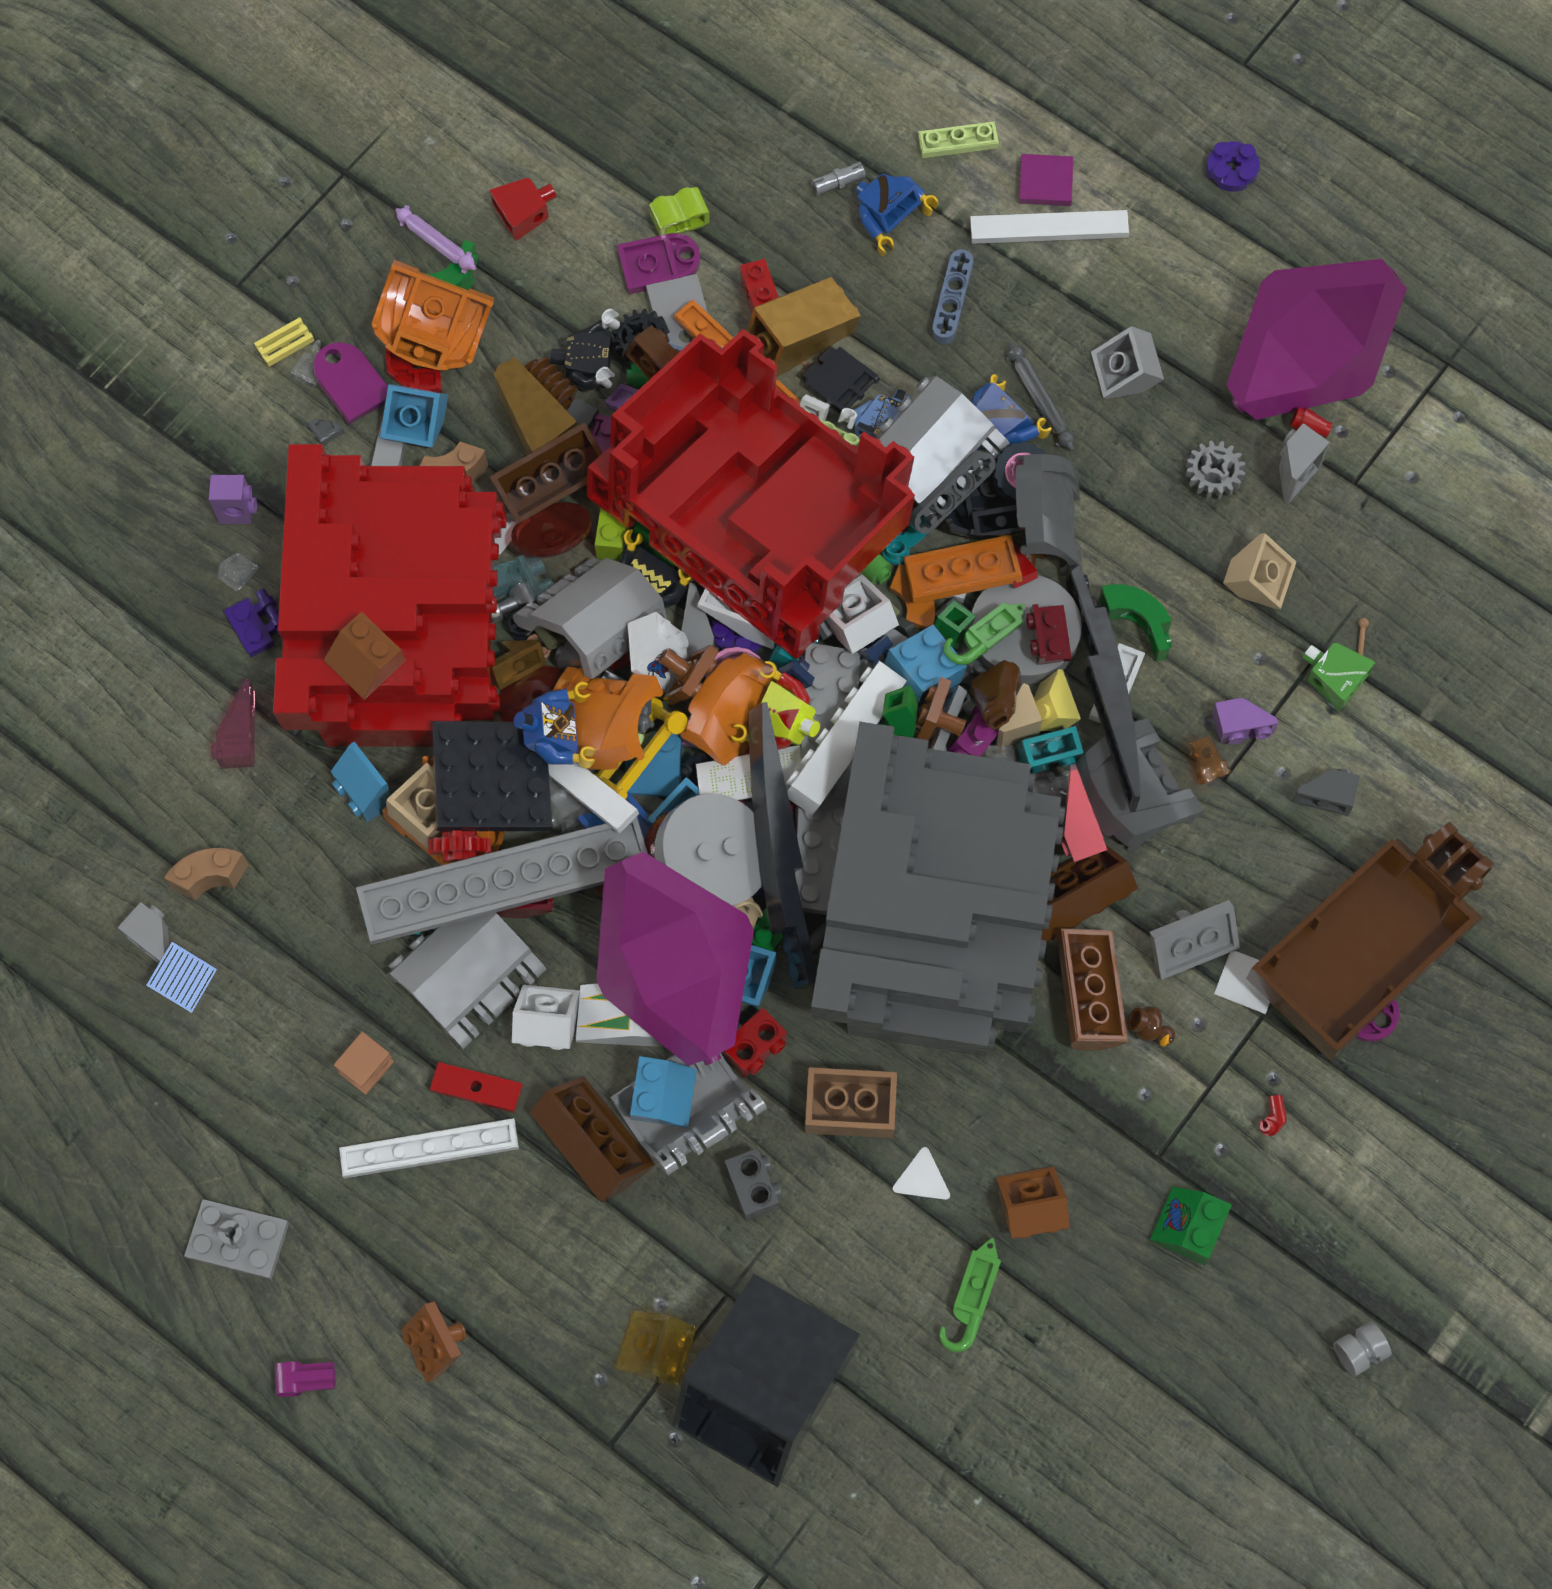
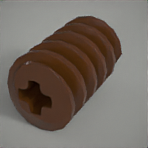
M548 357L540 360H531L524 366L565 410L570 407L578 388L575 385L570 386L571 381L568 378L563 379L564 374L562 371L556 372V365H550Z

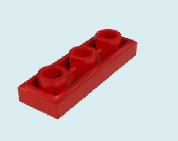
M438 1062L430 1091L515 1113L523 1084ZM476 1085L482 1086V1088H481L480 1091H478V1092H473V1091H472V1089H473L474 1086H476Z

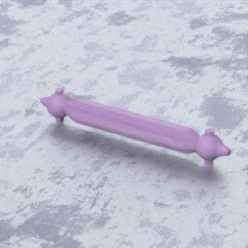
M405 205L404 208H397L395 210L400 226L407 224V227L452 262L459 264L462 273L476 269L471 252L464 254L460 247L420 217L412 214L409 210L410 206Z

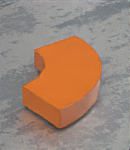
M899 564L890 585V592L899 596L905 604L907 611L906 619L912 622L916 628L925 630L934 625V600L917 604L913 603L905 566Z

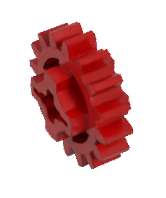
M453 830L451 832H443L442 838L429 839V854L443 856V862H458L491 853V839L477 837L476 831Z

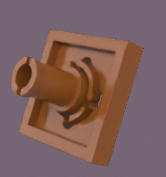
M708 645L691 653L687 661H685L673 652L672 649H666L658 663L664 665L677 676L663 699L672 705L679 701L684 702L689 697H695L703 685L700 683L701 679L705 674L708 675L715 667L717 661L714 659L719 651L712 645Z
M941 677L936 687L931 685L926 699L920 708L919 719L916 722L913 738L929 740L936 727L960 737L966 720L943 712L942 708L951 684L950 680Z
M435 1301L425 1304L401 1329L404 1342L410 1348L416 1360L417 1368L423 1374L427 1383L437 1380L461 1356L456 1342H461L466 1338L465 1328L460 1322L447 1326Z

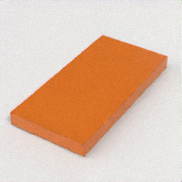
M1011 534L903 557L914 604L1013 584L1015 580L1016 583L1022 582V574Z

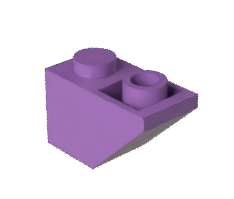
M1244 698L1216 702L1212 711L1220 744L1227 742L1230 745L1239 744L1245 739L1254 737L1258 740L1266 739L1275 733L1278 726L1276 717Z

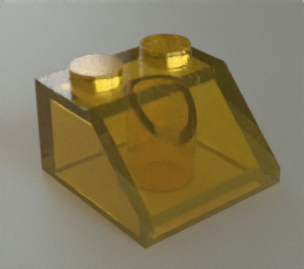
M632 1311L614 1369L658 1383L678 1386L689 1349L693 1342L696 1327L671 1315Z

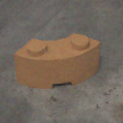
M459 442L456 448L446 455L439 457L424 456L420 466H464L467 476H471L473 484L488 467V461L484 449Z
M225 848L204 849L181 859L168 871L164 879L172 890L196 901L203 892L213 887L226 886L235 889L249 864L240 852Z

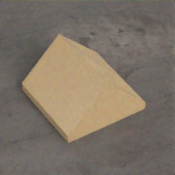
M1025 683L1022 684L1016 696L1015 714H1013L1008 723L999 728L996 751L1000 753L1015 749L1016 745L1022 740L1033 738L1040 734L1042 719L1029 685Z

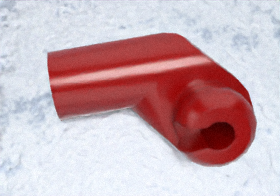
M1282 1095L1268 1097L1271 1113L1259 1123V1129L1265 1136L1276 1135L1287 1122Z

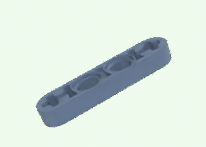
M956 250L949 259L932 328L933 339L940 344L951 343L956 336L973 269V256L967 250ZM960 260H965L962 273L957 272L958 263ZM951 281H959L963 287L959 290H953L948 284ZM947 303H952L957 306V310L948 313L942 307ZM944 320L949 321L948 331H946V334H941Z

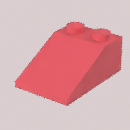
M1075 763L1070 765L1063 827L1064 836H1062L1061 840L1066 857L1072 855L1074 862L1107 850L1106 842Z

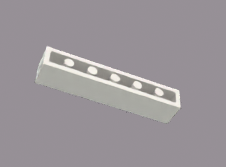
M880 661L874 669L868 666L859 679L863 683L859 690L853 687L844 700L849 703L845 710L839 707L830 721L834 724L830 731L824 728L815 741L819 744L816 751L810 749L800 762L805 765L801 772L795 770L785 783L790 786L787 790L789 800L810 815H813L853 759L859 721L877 724L883 716L885 693L902 688L907 681Z

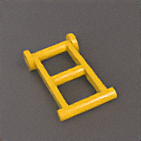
M656 697L651 699V714L649 718L651 722L658 718L664 724L645 749L642 748L645 757L642 760L636 759L617 785L609 779L618 767L616 769L600 770L599 773L594 774L624 799L627 798V791L672 733H682L688 724V719L684 713L665 710L661 700Z

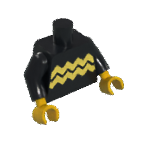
M633 529L626 531L624 541L628 545L624 546L619 563L637 568L662 597L665 608L678 604L689 588L688 582L695 580L690 576L688 577L681 569L678 572L641 547L638 550L635 549L636 545L642 543L643 534L639 533L636 542H633L631 540Z

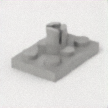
M1229 900L1193 915L1187 910L1178 911L1175 914L1180 920L1172 916L1170 924L1149 932L1156 973L1161 980L1240 948L1234 906Z
M203 1199L184 1257L272 1280L289 1222L280 1218Z

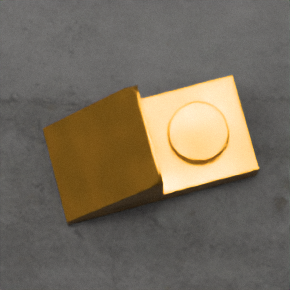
M538 640L501 642L505 654L495 659V667H490V673L495 686L501 690L546 665L547 662L540 642Z

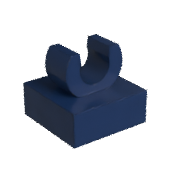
M882 635L857 652L861 659L870 661L871 665L875 667L879 662L878 659L881 654L885 658L887 657L888 648L893 643L887 635Z
M800 658L798 662L795 660L777 669L780 673L784 671L800 681L805 689L812 686L815 679L808 672L810 664L803 658Z

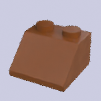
M362 611L339 632L324 659L363 700L406 662L402 650Z
M1054 1166L996 1177L1004 1218L1011 1239L1027 1238L1031 1235L1045 1232L1054 1233L1061 1229L1070 1228L1067 1198Z

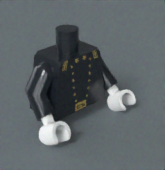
M613 309L605 310L602 314V319L575 334L568 335L566 349H551L550 363L565 365L566 378L583 391H591L600 387L610 388L612 386L609 378L615 376L610 370L613 343L611 341V331L608 330L609 327L618 329L620 326V322L614 319L619 316V313Z

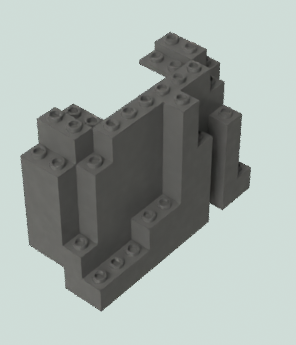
M859 721L826 916L823 949L821 948L811 1005L812 1018L847 1023L849 1035L986 1057L987 1049H993L997 1029L1025 1034L1026 1027H1032L1036 1004L1031 1003L1034 986L1040 987L1042 969L1037 968L1038 957L1044 958L1046 940H1041L1042 930L1048 929L1051 919L1052 905H1047V900H1053L1055 884L1049 882L1051 872L1057 873L1059 855H1054L1055 844L1061 845L1065 807L1060 806L1061 797L1032 793L1035 774L1030 773L1031 764L929 749V740L894 735L893 726Z

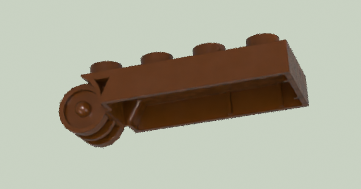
M1451 822L1446 823L1435 834L1425 836L1423 846L1416 854L1399 838L1395 841L1391 839L1251 968L1246 979L1330 1061L1483 919L1463 898L1471 891H1477L1482 888L1483 879L1492 870L1495 863L1488 856H1483L1474 848L1475 844L1458 833L1459 829Z

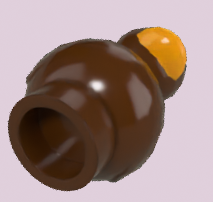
M1157 1007L1135 1008L1130 1013L1128 1028L1135 1031L1140 1040L1151 1042L1156 1039L1162 1047L1172 1044L1175 1040L1173 1028L1167 1025L1162 1026V1015Z

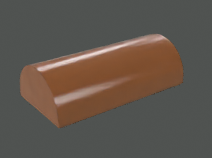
M1060 929L1056 933L1071 1047L1076 1050L1094 1051L1114 1048L1127 1043L1128 1037L1112 930Z

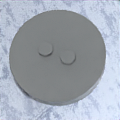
M1038 575L1037 579L1015 589L1008 584L985 589L981 593L972 610V613L976 616L972 626L1003 602L1007 605L1025 604L1022 616L1024 622L1021 627L987 653L979 656L977 659L981 664L991 668L1003 660L1014 662L1021 671V684L1042 682L1057 670H1064L1070 664L1078 649L1082 624L1080 612L1074 599L1062 586L1046 577ZM1033 604H1038L1039 607L1064 605L1072 655L1071 661L1037 665V658L1032 657L1030 650V640H1034L1033 632L1028 630L1026 623V613H1030Z
M722 794L698 795L675 807L662 821L656 835L654 848L655 859L732 906L746 901L762 886L754 814L740 801Z

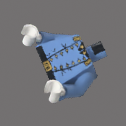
M901 389L896 390L892 399L884 395H878L875 400H870L853 410L850 408L842 409L838 422H847V428L852 429L855 424V435L859 439L863 432H866L871 437H876L880 432L878 428L882 422L888 417L892 419L898 413L897 406L906 397L910 398V395Z

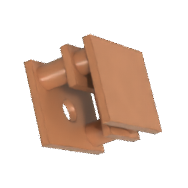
M361 1032L336 1061L334 1066L343 1078L367 1095L394 1061L391 1059L392 1056L388 1051L364 1032Z

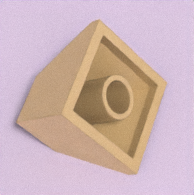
M1261 533L1231 559L1223 584L1240 598L1274 609H1281L1296 561L1267 534Z

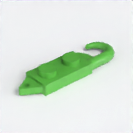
M1003 602L971 626L964 635V641L970 650L963 655H957L951 650L950 646L953 639L948 638L943 647L946 657L957 665H967L983 653H987L1021 627L1024 622L1022 616L1025 604L1007 605Z
M994 1238L987 1241L977 1251H972L954 1304L953 1314L956 1319L967 1325L962 1340L957 1343L949 1341L946 1337V1328H940V1342L949 1351L963 1352L970 1348L975 1341L1001 1263L997 1256ZM991 1244L993 1248L989 1249L987 1245Z

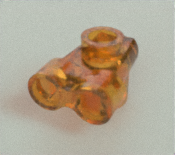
M1209 735L1190 742L1191 756L1198 768L1195 774L1200 785L1231 772L1227 760L1221 759ZM1205 747L1210 749V755L1207 758L1202 756V750Z

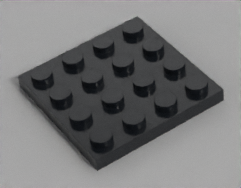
M432 721L436 831L552 830L549 766L535 751L525 746L522 729L516 728L514 722Z

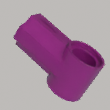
M281 1362L275 1364V1396L294 1397L302 1395L303 1392L335 1390L336 1371L334 1362L314 1364Z

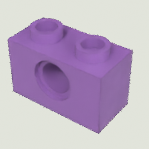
M211 475L209 502L219 524H252V515L257 513V499L252 497V487L247 485L244 475Z

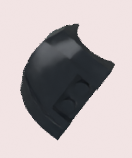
M991 475L943 520L951 533L974 539H991L1010 534L1012 536L1025 530L1020 531L1018 526L1017 505L1006 502L1003 497H999L996 493L997 490L993 488ZM941 495V497L948 502L947 495Z

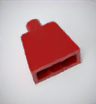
M524 178L490 190L492 205L515 241L548 219L546 203L557 198L551 184L537 189L530 178Z

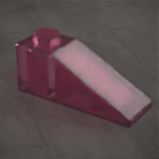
M250 679L243 680L216 732V743L211 745L212 758L217 760L221 769L255 767V689Z

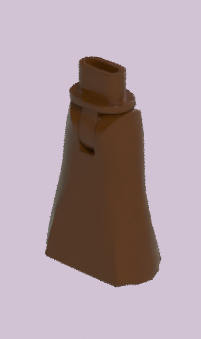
M1003 660L970 681L969 691L979 708L983 720L993 730L1008 723L1013 714H1015L1016 692L1021 684V671L1014 662Z

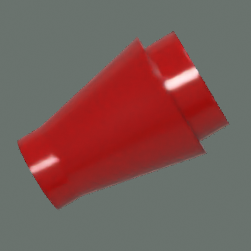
M1297 407L1291 419L1290 427L1297 431L1304 423L1320 436L1327 438L1333 423L1325 420L1307 407H1304V409Z

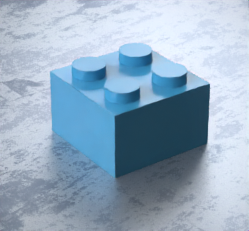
M934 625L891 648L884 665L907 680L903 687L911 686L917 697L918 707L922 706L931 685L936 687L941 677L951 681L949 687L951 689L961 682L967 665H957L946 657L943 649L946 640Z

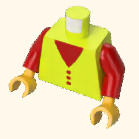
M765 661L773 667V672L770 675H766L759 670L760 674L765 678L777 680L776 683L771 681L762 702L768 703L777 749L788 748L790 744L800 745L805 735L815 737L820 730V723L813 719L816 709L809 705L810 696L800 681L784 671L782 673L777 671V666L773 662ZM741 724L734 725L733 727L742 730L744 735L741 738L731 736L733 742H749V733H747L746 728Z

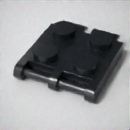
M830 345L818 356L817 362L819 364L813 362L801 374V378L805 381V388L825 403H828L839 414H841L842 409L850 408L857 400H862L868 388L873 383L877 384L880 381V377L843 348L839 347L836 350Z

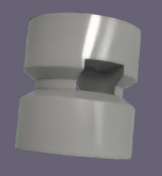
M1371 1321L1357 1328L1355 1336L1347 1334L1333 1343L1340 1362L1353 1377L1368 1370L1370 1362L1378 1364L1392 1355L1385 1336L1377 1325Z

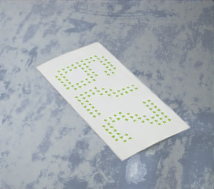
M800 745L778 750L785 783L795 770L801 772L805 766L800 763L802 761ZM750 754L735 757L725 766L716 761L696 764L700 795L722 794L736 800L752 798Z

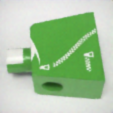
M1333 643L1326 653L1311 645L1302 657V659L1314 666L1308 678L1309 683L1338 711L1345 706L1369 676L1375 664L1373 660L1338 643Z

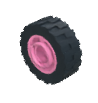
M1021 442L1020 444H1011L995 460V469L991 474L993 488L997 490L996 493L999 497H1003L1004 501L1011 502L1013 505H1017L1016 467L1023 465L1024 461H1018V455L1045 454L1042 448H1038L1033 443Z

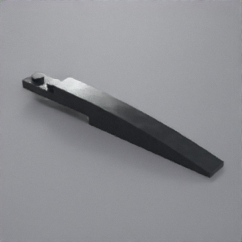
M1080 564L1070 565L1065 583L1069 594L1079 609L1082 624L1081 631L1090 655L1087 659L1084 674L1130 812H1136L1141 796L1137 744L1131 704L1119 650L1106 607L1097 608L1095 598L1091 597L1089 593L1088 577L1086 574L1083 575Z
M762 702L749 711L751 790L761 877L772 934H783V948L787 953L790 966L789 975L793 981L794 989H804L815 984L817 976L795 871H799L804 866L768 703Z

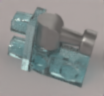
M524 555L516 557V560H511L494 567V570L498 571V586L493 587L494 597L499 598L508 593L511 597L497 603V613L492 614V622L501 621L503 613L516 609L520 610L530 602L538 605L537 597L554 585L550 577L540 582H537L535 579L536 576L546 573V568L540 556L526 560Z

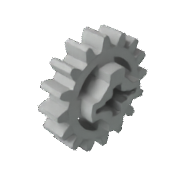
M1209 441L1207 448L1202 443L1199 444L1198 452L1192 450L1190 459H1187L1186 468L1188 469L1185 476L1191 478L1190 487L1197 485V493L1200 494L1206 491L1207 498H1210L1212 493H1216L1218 499H1221L1223 492L1229 496L1232 495L1233 488L1239 489L1241 481H1243L1245 476L1243 471L1245 462L1240 461L1242 454H1233L1234 446L1232 445L1228 449L1224 448L1223 441L1219 443V446H1215L1213 441ZM1201 461L1202 467L1201 470L1198 471V464ZM1233 469V475L1229 478V471Z

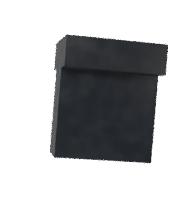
M753 1274L707 1349H701L683 1378L672 1426L778 1488L796 1458L799 1446L851 1360L860 1333L758 1275Z

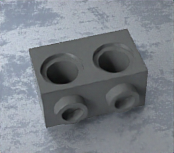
M758 1148L725 1160V1168L746 1222L779 1209L778 1200L783 1198L777 1182L771 1183L768 1176L772 1169L766 1155L761 1156ZM748 1164H752L758 1169L757 1173L753 1176H745L741 1170ZM759 1191L765 1192L768 1195L767 1201L762 1204L755 1203L752 1200L754 1193Z

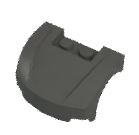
M1018 455V461H1024L1023 465L1016 467L1017 520L1020 531L1025 530L1027 544L1021 546L1020 552L1022 554H1052L1059 556L1061 576L1067 575L1070 565L1080 564L1082 569V549L1075 539L1074 500H1080L1079 474L1077 469L1068 459L1058 455Z
M1148 718L1134 722L1141 794L1136 812H1130L1105 736L1088 747L1076 759L1078 772L1101 831L1107 837L1114 835L1127 846L1128 851L1136 850L1150 837L1169 826L1187 822V824L1192 823L1204 812L1190 788L1180 789L1157 751L1156 746L1161 740Z

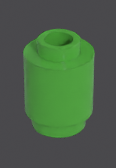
M879 554L861 573L873 585L883 584L891 575V564Z

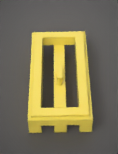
M299 317L254 344L266 364L270 367L314 342V338ZM304 334L302 338L290 344L291 341ZM280 347L282 348L281 350H279V351L275 352L274 354L268 356V354H270L271 352L277 350V349L280 348Z

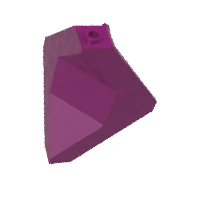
M1383 259L1274 270L1261 282L1226 385L1234 397L1232 403L1241 413L1246 411L1254 419L1259 420L1293 412L1297 407L1303 409L1304 407L1310 408L1361 396L1372 387L1407 287L1397 273Z
M643 851L605 868L597 983L603 996L686 1065L689 1066L701 1061L704 1062L705 1066L721 1059L719 1053L733 1047L735 1044L754 933L753 927L747 914Z

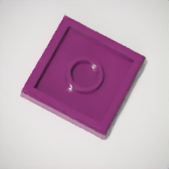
M1022 154L1019 203L1071 206L1074 156Z

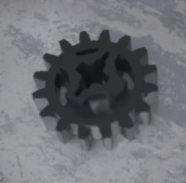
M644 308L641 314H638L636 310H633V316L629 317L624 314L625 321L620 322L618 329L612 330L614 338L611 341L618 356H623L626 362L630 361L624 354L628 346L637 335L651 325L666 335L667 342L670 341L667 335L670 333L663 316L658 317L656 311H652L649 314L647 309Z

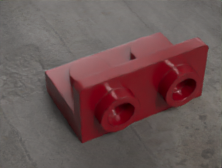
M1033 604L1030 613H1026V623L1028 630L1033 632L1034 640H1030V650L1032 657L1037 658V665L1071 661L1072 655L1064 605L1039 607L1038 604Z

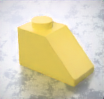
M1062 669L1057 670L1040 682L1034 696V701L1042 719L1040 731L1055 732L1067 729L1081 719Z

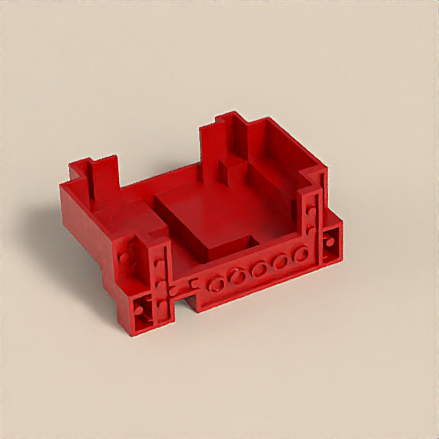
M742 329L721 349L714 340L707 339L700 333L611 415L610 447L588 466L587 497L627 528L631 527L636 521L640 522L650 530L649 545L797 660L805 652L806 648L818 639L821 624L843 602L845 588L909 525L915 494L908 486L915 457L906 447L900 446L894 441L885 447L879 439L871 437L866 432L860 435L859 446L851 445L841 437L838 431L827 427L815 414L807 412L795 399L787 397L779 391L776 386L778 367L773 360L763 356L764 344L757 336L751 335Z
M289 444L278 632L283 639L282 658H276L273 714L283 730H318L327 747H348L353 742L358 747H432V721L465 722L463 720H495V711H500V695H497V686H493L490 679V667H495V651L491 650V640H496V624L492 623V614L497 613V598L494 597L493 587L498 586V571L494 570V561L499 560V545L495 544V538H501L502 528L507 526V514L504 512L503 502H499L497 492H475V487L472 486V478L467 476L464 466L364 465L361 455L326 454L323 444ZM361 611L402 650L406 660L365 700L324 661L339 632Z

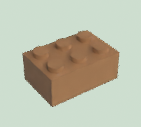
M809 1067L805 1134L894 1138L897 1072Z

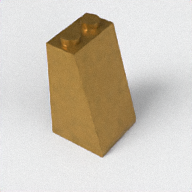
M830 277L755 307L746 331L751 335L757 336L764 344L763 356L773 360L778 367L777 377L801 364V362L825 350L829 345L831 346L854 333L861 315L857 307L846 297L843 289Z
M515 357L508 362L501 363L497 367L494 377L499 399L526 454L533 452L578 426L577 421Z

